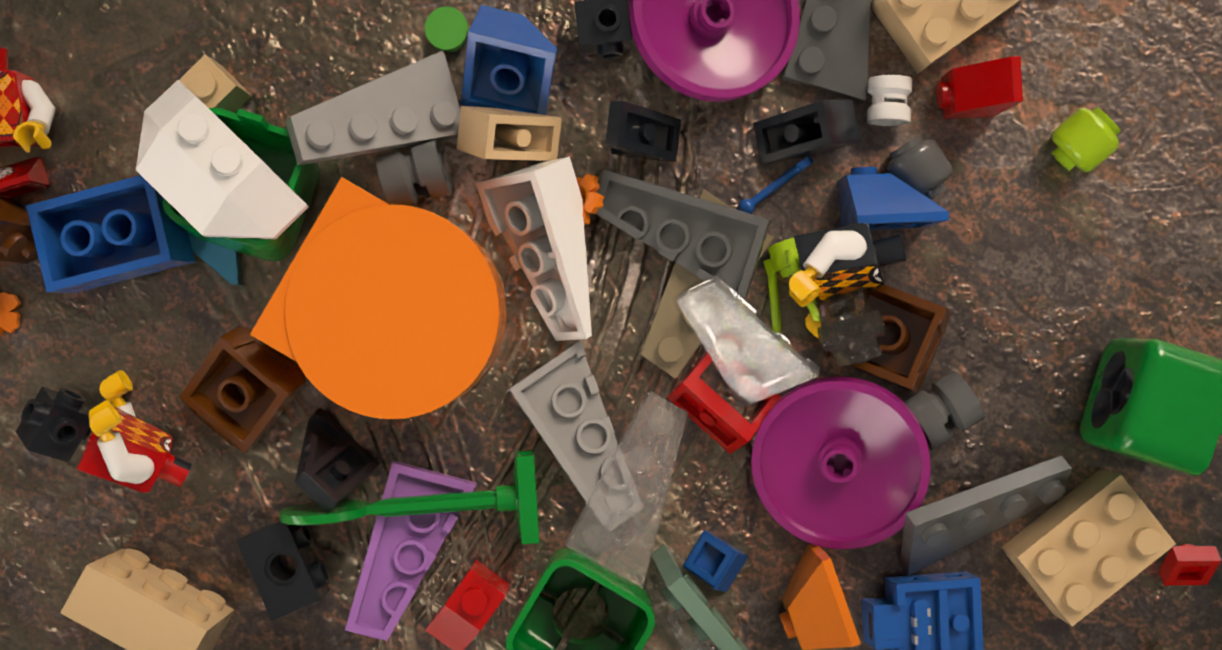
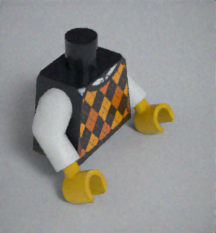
M859 223L794 236L801 270L790 278L789 294L801 307H806L814 299L817 306L822 305L821 309H818L821 320L815 322L809 313L805 318V325L821 342H826L837 330V324L829 318L834 311L839 313L848 297L884 285L880 267L907 261L900 234L873 241L869 225L867 223Z

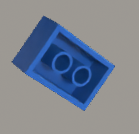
M141 175L26 206L46 292L78 293L195 262L188 232L166 214L163 207V196Z

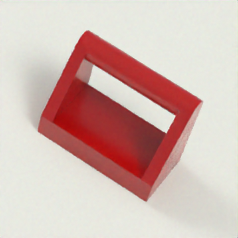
M717 340L674 387L667 398L723 449L732 454L751 440L760 428L769 409L781 396L724 344ZM714 359L763 402L748 421L699 378Z

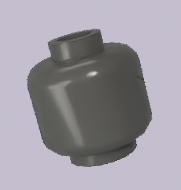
M917 136L889 154L892 160L887 165V172L929 199L935 198L948 189L944 181L951 176L953 168L934 139L922 141L921 137Z

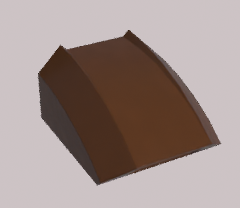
M885 284L879 288L850 296L839 313L835 312L832 321L837 324V330L825 342L827 356L917 393L926 378L942 337L946 332L950 312L946 307Z
M238 326L218 339L179 398L207 426L232 447L246 455L286 409L306 381L299 365L291 361L286 355L251 336L252 329Z

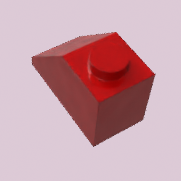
M1010 56L957 67L943 75L941 82H938L936 87V102L938 108H943V120L995 117L1023 102L1021 56Z
M476 559L425 631L452 650H465L506 597L510 583Z

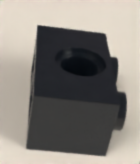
M279 519L236 540L271 621L320 600L330 591L328 587L330 575L324 562L320 559L316 560L310 544L313 543V538L308 525H287L280 523ZM281 554L289 555L294 559L296 563L295 573H287L281 568L279 562Z

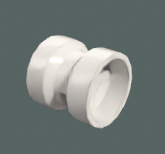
M903 75L870 77L868 79V93L872 96V105L867 109V123L878 126L910 124L911 108L907 105V97L912 93L913 79Z

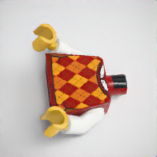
M0 47V148L21 147L26 153L30 152V147L48 149L52 143L47 134L50 131L55 115V107L42 87L32 77L15 70H9L8 50Z
M119 370L104 379L100 384L99 390L106 401L89 411V425L93 432L87 441L77 470L142 493H149L157 478L181 487L191 469L192 463L170 454L173 440L170 434L136 418L131 402H125L122 397L133 390L132 382L123 370Z

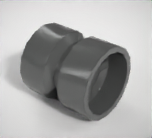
M435 139L413 145L410 154L405 155L401 150H396L376 156L378 176L389 205L412 206L417 204L419 196H424L427 200H433L452 194L446 164Z
M955 371L933 382L930 393L920 390L903 401L918 419L927 439L928 448L931 451L951 440L954 429L964 432L985 418L984 410L975 393L961 375Z

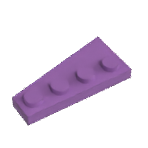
M393 461L382 499L474 491L477 482ZM461 511L391 517L377 515L345 631L388 641Z

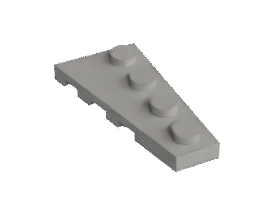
M444 50L290 116L286 121V126L298 166L409 147L434 139L436 141L458 138L460 106Z
M580 340L508 390L599 524L608 533L643 507L624 456L621 454L612 423L605 411L599 395L600 391L589 368Z

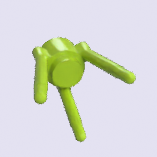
M794 237L767 247L770 259L763 261L768 275L774 344L777 347L782 345L777 272H780L782 279L792 277L801 270ZM814 299L807 305L812 319L818 322L821 320V315Z

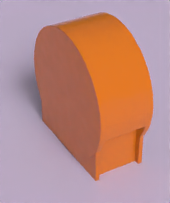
M341 177L250 335L296 361L309 381L323 395L337 405L368 417L405 419L432 412L457 400L477 385L494 363L504 339L507 320L506 297L500 275L493 261L482 246L468 233L433 212L407 205H389L387 202Z

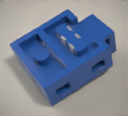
M960 571L884 577L885 597L861 599L863 641L875 650H984L981 583L979 577L969 572Z

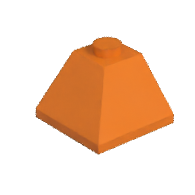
M811 543L807 544L781 598L786 612L779 614L787 639L795 637L802 650L845 648L860 645L861 642L831 558L820 546Z

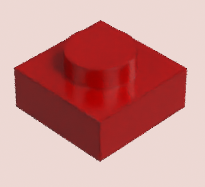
M1192 544L1173 546L1160 567L1159 574L1164 586L1207 585L1222 560L1216 546H1195Z

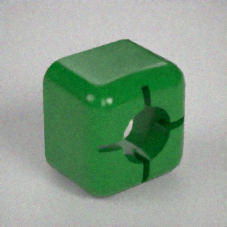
M572 547L558 549L547 560L515 614L506 639V650H556L563 638V632L558 628L553 618L555 600L541 593V591L559 598L564 592L573 588L591 590L596 581L600 583L597 594L603 599L608 610L606 627L617 633L624 640L621 641L610 632L601 628L597 634L588 638L576 639L570 636L562 650H642L655 626L651 597L641 586L582 551Z

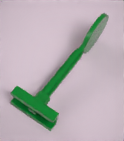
M532 450L515 451L513 485L496 486V490L392 497L373 503L360 500H342L328 513L316 502L282 509L279 511L280 523L287 525H319L353 520L370 514L391 517L497 508L498 512L515 511V519L522 545L539 543L534 454Z

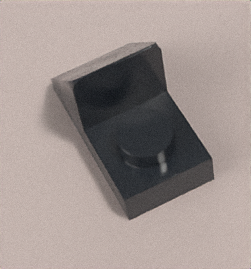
M612 101L609 108L605 146L611 147V153L618 156L676 162L681 119L625 101Z

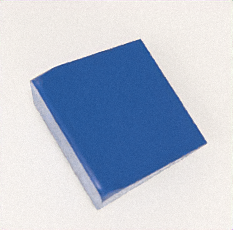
M704 530L682 567L715 590L727 592L748 556L707 530Z

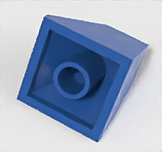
M481 5L468 31L461 105L500 108L547 115L557 48L524 15Z
M877 167L851 168V175H846L838 180L840 227L867 223L870 230L926 228L949 221V211L891 173L877 174Z

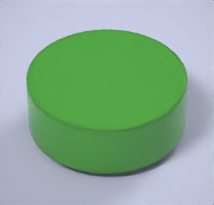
M448 6L440 7L432 11L427 17L425 34L435 49L439 51L444 50V53H452L460 50L467 43L469 25L465 16L459 10Z

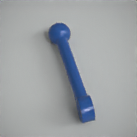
M808 155L750 200H741L738 204V210L752 214L757 204L814 162L812 158Z

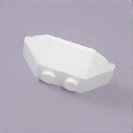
M179 80L144 111L136 171L204 237L277 239L309 208L287 184Z

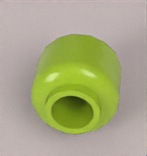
M1096 107L1092 111L1087 108H1079L1052 132V141L1057 148L1051 154L1068 171L1076 166L1081 171L1091 172L1119 147L1117 135L1121 130L1100 108Z

